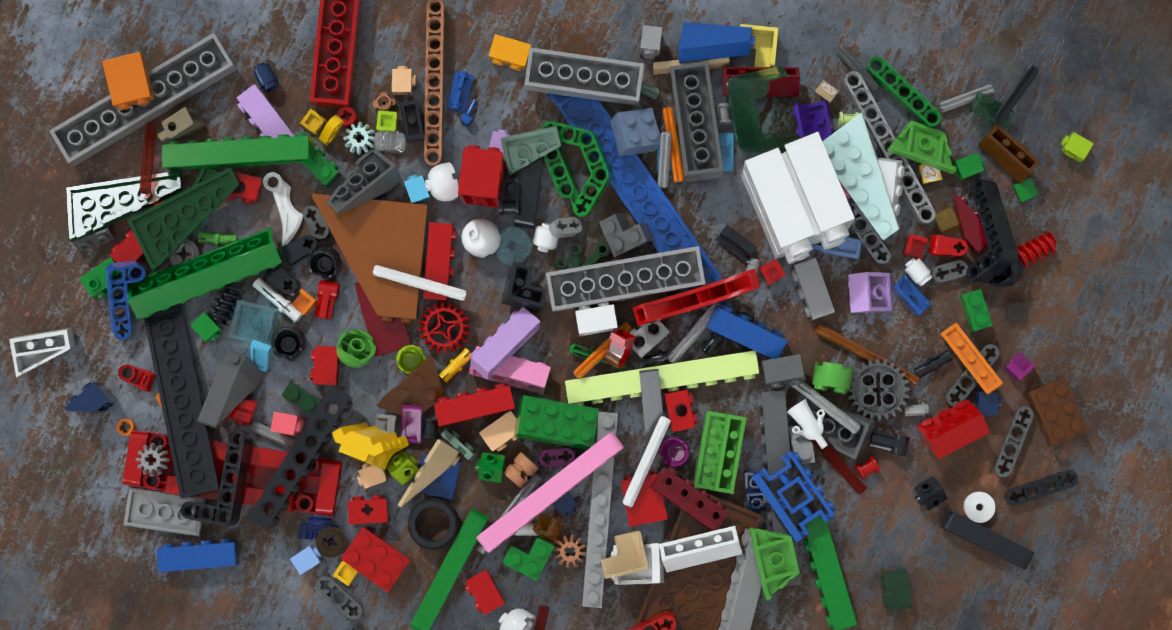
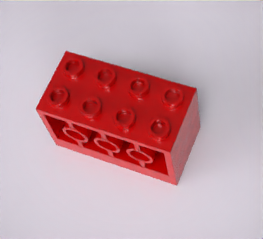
M469 145L463 148L458 195L463 204L499 208L502 183L505 181L507 165L504 154L499 148L488 147V150L480 149V146Z

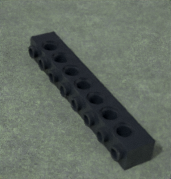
M334 385L329 387L247 518L266 530L276 527L280 520L279 514L281 511L285 512L291 503L289 501L291 495H296L301 487L299 483L303 477L306 479L311 472L310 466L312 462H317L322 454L321 448L332 439L331 432L334 428L338 429L343 421L342 415L351 409L353 405L352 396ZM333 403L338 405V411L335 414H331L329 411V407ZM321 420H326L328 423V427L324 431L319 428ZM311 436L317 438V445L315 447H311L308 444ZM302 452L307 456V460L303 464L298 461V455ZM290 469L296 472L294 480H290L287 476ZM279 486H283L286 490L283 497L277 494ZM269 502L275 505L273 513H269L266 509Z

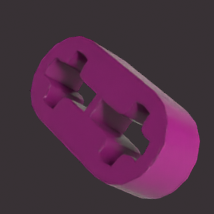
M570 448L545 450L539 455V462L544 467L565 466L575 460V453ZM564 451L572 454L569 462H565V459H558V456L564 455ZM545 453H549V456H556V460H551L550 464H546V461H542V457H545Z

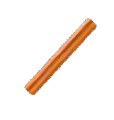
M667 107L663 109L666 132H671L672 134L670 159L674 182L684 181V173L674 112L672 107Z
M625 322L617 330L623 329L630 332L632 327L629 323ZM610 337L575 369L573 373L577 378L581 379L607 354L612 341Z

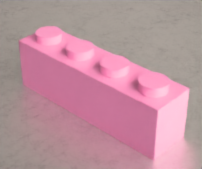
M511 356L489 380L506 383L513 387L543 395L551 367L542 362H531L524 357L517 358ZM470 366L469 374L484 378Z

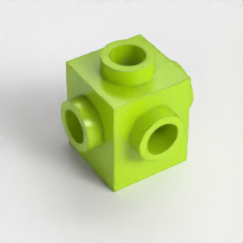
M404 450L395 455L387 464L390 474L402 486L410 479H413L419 470L417 466L418 460L414 455H408Z

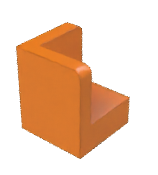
M301 288L300 294L292 305L307 317L316 307L317 300Z

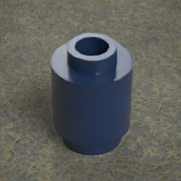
M262 62L254 67L253 74L261 89L269 92L278 87V79L270 64Z

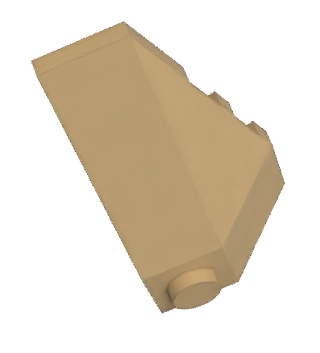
M438 439L424 460V466L418 470L414 482L409 485L398 506L403 507L447 471L451 465L455 467L461 458L458 455L460 451L443 440Z

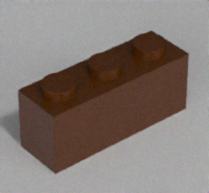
M999 124L978 144L981 149L1020 184L1041 163Z

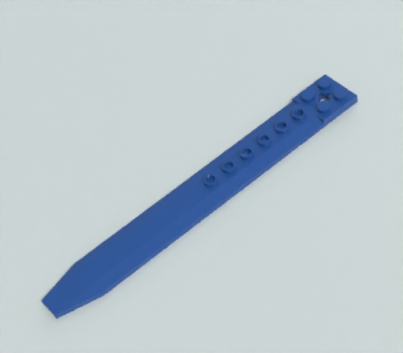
M547 93L569 125L594 131L598 135L613 172L610 184L638 224H648L654 237V241L651 243L656 251L662 253L699 246L706 285L722 280L720 273L637 154L619 156L610 123L612 118L600 101ZM590 134L584 137L586 144H590L592 141ZM593 152L591 157L595 162H597L599 160V154L597 152ZM602 169L601 171L606 177V172ZM696 288L685 289L684 291L686 292ZM730 300L719 302L722 306L726 305L733 309ZM707 306V307L702 308V309H703L704 311H707L710 306Z

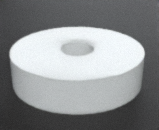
M973 492L965 498L963 511L968 519L977 523H983L994 515L995 503L993 498L987 493ZM979 503L982 505L980 511L976 509V505Z

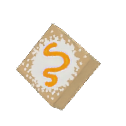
M824 80L815 90L817 94L828 102H831L839 92Z

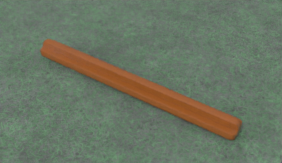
M819 324L815 329L817 335L868 362L869 359H872L873 363H876L877 358L880 359V363H883L885 358L822 324ZM901 367L899 372H906L903 379H909L908 384L916 386L919 377Z

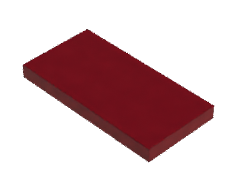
M354 283L367 332L373 338L374 347L376 345L374 357L399 351L402 347L411 345L406 324L401 323V319L393 318V322L382 321V317L377 316L360 283Z

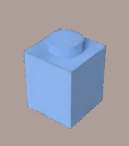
M311 545L290 558L299 574L302 575L323 562L321 559L323 556L317 547L314 548Z

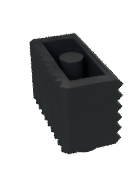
M412 100L399 103L407 144L424 141L425 133L419 101Z

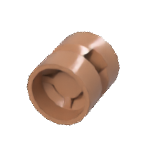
M520 452L514 459V464H510L503 473L518 487L522 488L528 482V476H533L539 467Z

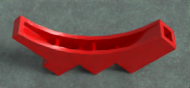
M751 269L696 289L643 303L633 307L638 326H642L734 299L761 286L756 270Z

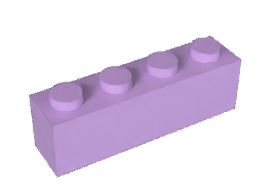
M255 84L236 97L240 102L237 105L243 113L247 112L251 118L248 120L255 129L259 127L262 131L260 136L267 135L271 136V138H278L280 134H287L290 137H294L293 133Z
M524 307L519 311H514L509 318L510 320L506 324L502 323L498 327L497 333L493 337L490 335L485 340L484 345L480 349H475L471 354L470 366L487 380L539 330L540 320Z

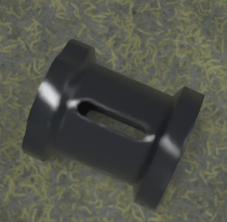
M422 418L424 429L421 438L438 439V420Z

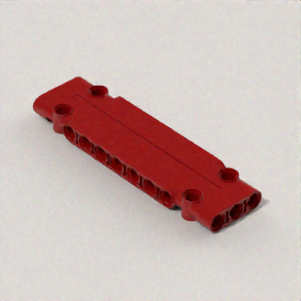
M139 430L131 431L123 474V485L161 490L165 493L180 495L168 435ZM161 437L164 440L161 452L168 451L164 458H170V461L164 462L168 468H161V475L156 472L155 476L158 482L153 486L150 483L152 476H150V473L144 475V468H137L142 463L137 462L136 458L142 457L138 454V451H144V445H148L150 448L151 443L156 444L157 439ZM210 440L220 487L228 443ZM252 446L242 504L250 506L256 504L288 452ZM299 454L298 461L301 464L305 463L307 456ZM239 455L236 456L237 463L239 461ZM152 457L149 461L156 462V458ZM319 458L316 462V469L311 471L306 479L302 478L299 483L301 485L296 495H291L289 499L291 503L286 511H299L333 517L342 461ZM290 469L287 473L290 480L296 478V472L293 469ZM235 474L233 475V482L236 480ZM279 486L277 494L283 497L286 490L283 486ZM219 491L194 497L218 501ZM232 494L229 496L230 501L232 500ZM304 498L310 501L308 509H304L301 505ZM269 502L266 508L275 509V505Z

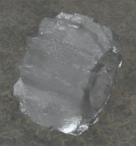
M379 131L375 133L374 149L382 153L400 154L405 151L406 137L403 133Z

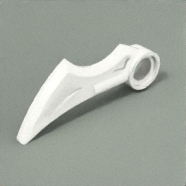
M270 172L265 175L263 185L267 190L273 192L281 217L282 246H284L297 233L303 220V214L294 209L291 204V187L279 174ZM271 177L278 179L276 187L268 185V180Z

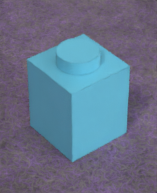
M415 174L409 176L407 181H404L411 203L419 204L431 200L429 191L426 190L423 176Z

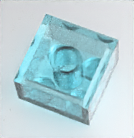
M237 300L229 338L249 343L256 340L271 346L272 335L279 312L278 309Z

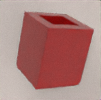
M912 234L908 235L902 255L922 259L925 245L929 239Z

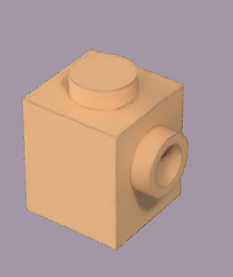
M398 66L397 69H392V93L394 95H413V86H416V75H413L412 69H409L407 66Z
M368 463L362 465L363 469L358 471V482L365 489L389 481L384 469Z

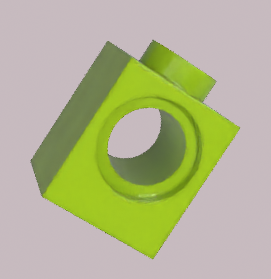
M378 110L376 126L378 133L398 135L399 114L397 112Z
M1073 132L1069 136L1065 135L1060 145H1062L1060 152L1080 163L1086 158L1094 143Z

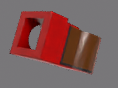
M623 329L612 332L610 336L612 341L605 356V361L618 369L622 368L627 361L636 336Z

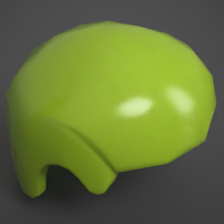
M414 345L402 347L396 355L397 366L406 374H409L425 359L422 349Z

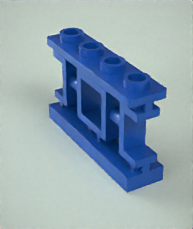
M790 450L781 456L786 464L784 467L771 476L766 468H763L754 474L752 478L797 543L809 534V531L804 526L806 523L818 515H821L824 521L827 522L835 517L834 511L836 509L830 500L828 502L825 501L823 498L825 493L820 485H814L811 480L814 477L809 469H803L800 464L802 459L798 453H792ZM791 458L806 479L804 482L799 476L791 481L785 474V471L792 467L788 459ZM763 476H766L769 482L777 476L784 485L776 490L780 497L779 499L775 497L762 478ZM798 482L808 498L792 508L782 492ZM811 491L815 492L828 511L827 514L821 508L812 513L806 505L814 500L810 493ZM786 508H788L791 514L800 509L806 517L798 523L802 529L800 532L786 513Z

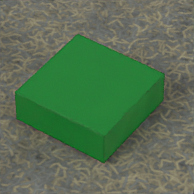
M1031 178L1024 180L1021 184L1017 183L1012 186L1020 203L1039 195Z

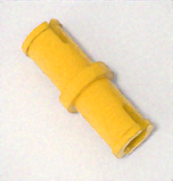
M464 348L454 360L451 359L449 361L450 364L438 375L448 383L458 371L461 372L463 370L462 367L471 359L472 353Z

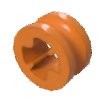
M121 419L117 423L116 429L119 434L129 436L131 431L136 429V425L131 419ZM125 422L131 426L127 433H125L126 430H122Z

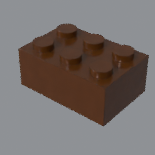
M1065 377L1025 393L1047 446L1057 445L1089 431Z

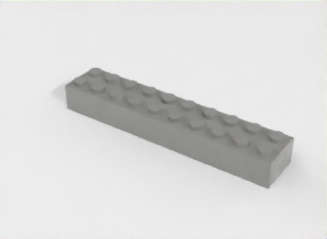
M212 33L148 72L155 99L151 100L149 104L141 106L135 104L131 105L130 109L120 110L112 105L111 96L108 95L49 130L67 162L75 167L238 69L219 37Z

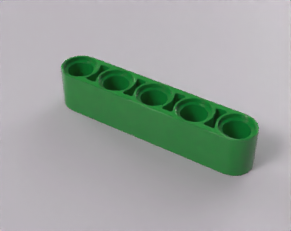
M876 56L870 59L866 65V70L920 124L934 128L940 123V112L883 58ZM872 63H877V64H879V65H880V70H879V71L873 70L872 67H871V64H872ZM885 77H893L894 83H887L885 81ZM899 89H905L908 92V96L902 97L899 94ZM913 102H919L922 109H914ZM927 115L934 116L935 123L928 122Z

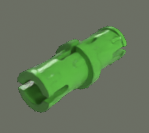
M199 230L198 237H200L198 238L199 243H210L215 246L227 245L238 239V235L222 234L221 231L214 233Z

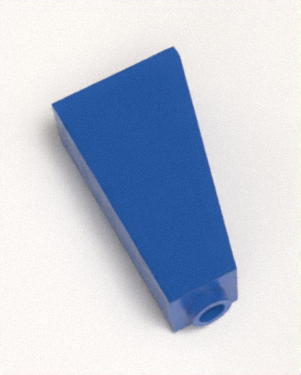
M684 22L678 48L679 63L750 55L751 47H755V36L752 35V27Z

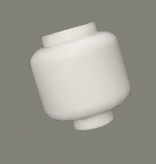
M542 223V225L537 226L533 237V243L538 246L537 250L542 252L555 249L559 238L554 237L550 233V224Z

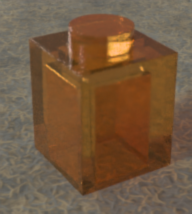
M540 513L532 530L539 537L557 543L565 526L557 519Z

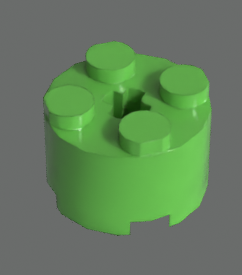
M815 362L812 380L814 389L828 391V388L834 389L835 393L847 394V390L851 388L853 367L848 366V369H845V367H842V364L823 362V366H820L821 363Z

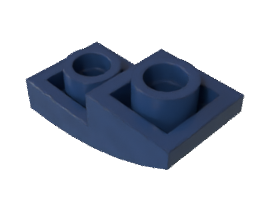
M762 469L744 470L747 510L752 512L767 511L766 497L752 478L754 474Z

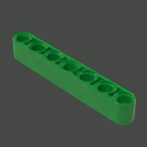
M473 508L471 509L409 626L414 630H430L477 541L476 537L481 534L489 518L488 516Z

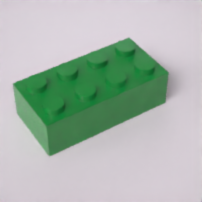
M523 395L519 399L514 437L588 450L594 445L599 409Z

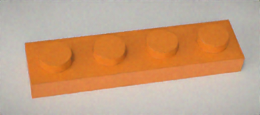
M957 323L941 333L943 339L987 396L1003 385L1001 379Z

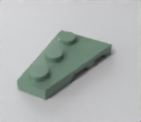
M558 126L501 137L509 176L562 145Z

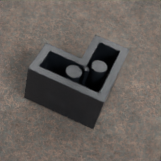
M514 262L509 267L501 304L519 309L524 307L534 313H538L543 309L547 289L529 285L532 266Z

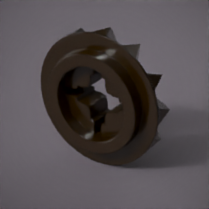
M326 527L317 535L316 547L326 557H337L346 548L347 538L344 531L338 527ZM335 535L334 541L338 544L332 545L329 549V542L325 539H330Z

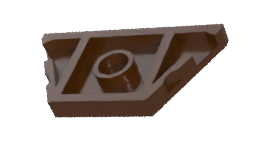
M431 354L427 356L380 399L376 406L401 416L403 405L422 406V414L427 411L437 399L444 395L433 356Z

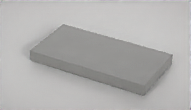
M129 487L123 525L201 536L203 522L184 518L181 515V506L185 502L206 503V499L197 497L180 499L178 494Z

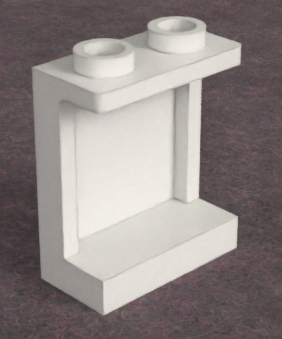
M660 543L644 545L649 569L612 578L614 584L664 583V564L661 558ZM613 545L611 557L618 556L616 545Z

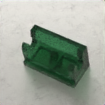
M979 91L969 108V111L1006 129L1014 114V111L1011 110L1003 123L995 122L994 115L1002 103Z

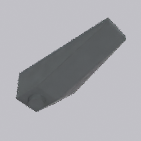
M800 393L796 405L806 399L817 420V412L821 408ZM836 406L857 422L861 428L856 434H853L825 412L822 423L824 426L822 437L827 439L838 452L857 459L868 442L876 422Z

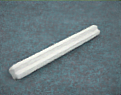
M375 265L373 269V275L462 301L466 297V291L379 265Z
M664 416L659 418L622 501L626 506L632 507L668 429L670 419Z

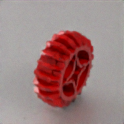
M441 302V308L434 304V311L428 307L429 316L425 313L422 314L426 321H419L420 324L425 325L419 328L420 332H425L420 338H427L424 344L427 346L432 343L430 346L432 351L437 346V353H441L442 348H444L445 354H448V348L450 347L452 352H456L455 345L462 348L459 342L460 340L465 343L467 342L463 335L469 336L470 332L465 331V328L471 327L470 324H464V322L469 320L468 317L462 318L465 311L462 310L457 313L460 307L456 305L452 309V303H449L448 307L445 308L444 302ZM442 313H451L458 319L448 322L444 319ZM437 316V327L429 331L431 320ZM442 321L446 325H451L447 328V334L443 330L442 332L438 331L442 328ZM460 325V332L457 338L453 340L451 331ZM442 334L447 343H438L433 340L432 336Z

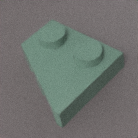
M445 429L441 434L466 459L472 460L476 455L473 452L475 448L468 442L463 444L459 440L460 435L453 429L450 431Z

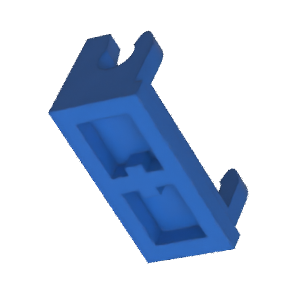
M906 275L891 287L916 316H919L931 305L929 300Z

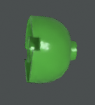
M360 329L344 331L340 335L336 346L337 356L340 361L351 368L365 366L373 358L376 350L372 336Z

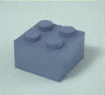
M652 108L619 112L610 121L620 157L654 152L660 146L661 137Z

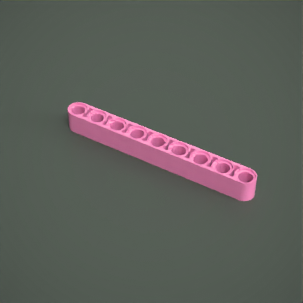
M610 432L476 537L486 552L490 553L615 456L624 446L615 434Z

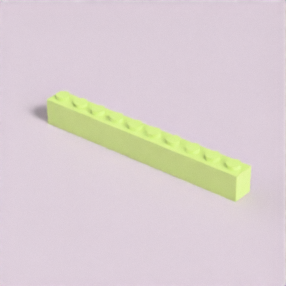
M749 351L567 380L565 385L568 403L584 406L586 401H592V404L603 403L605 398H611V401L622 400L624 395H630V398L641 397L639 375L641 370L659 369L660 388L668 389V392L678 391L680 386H687V389L697 388L699 383H706V386L716 385L718 380H725V383L735 382L736 377H744V380L753 379L755 374H759L756 351Z

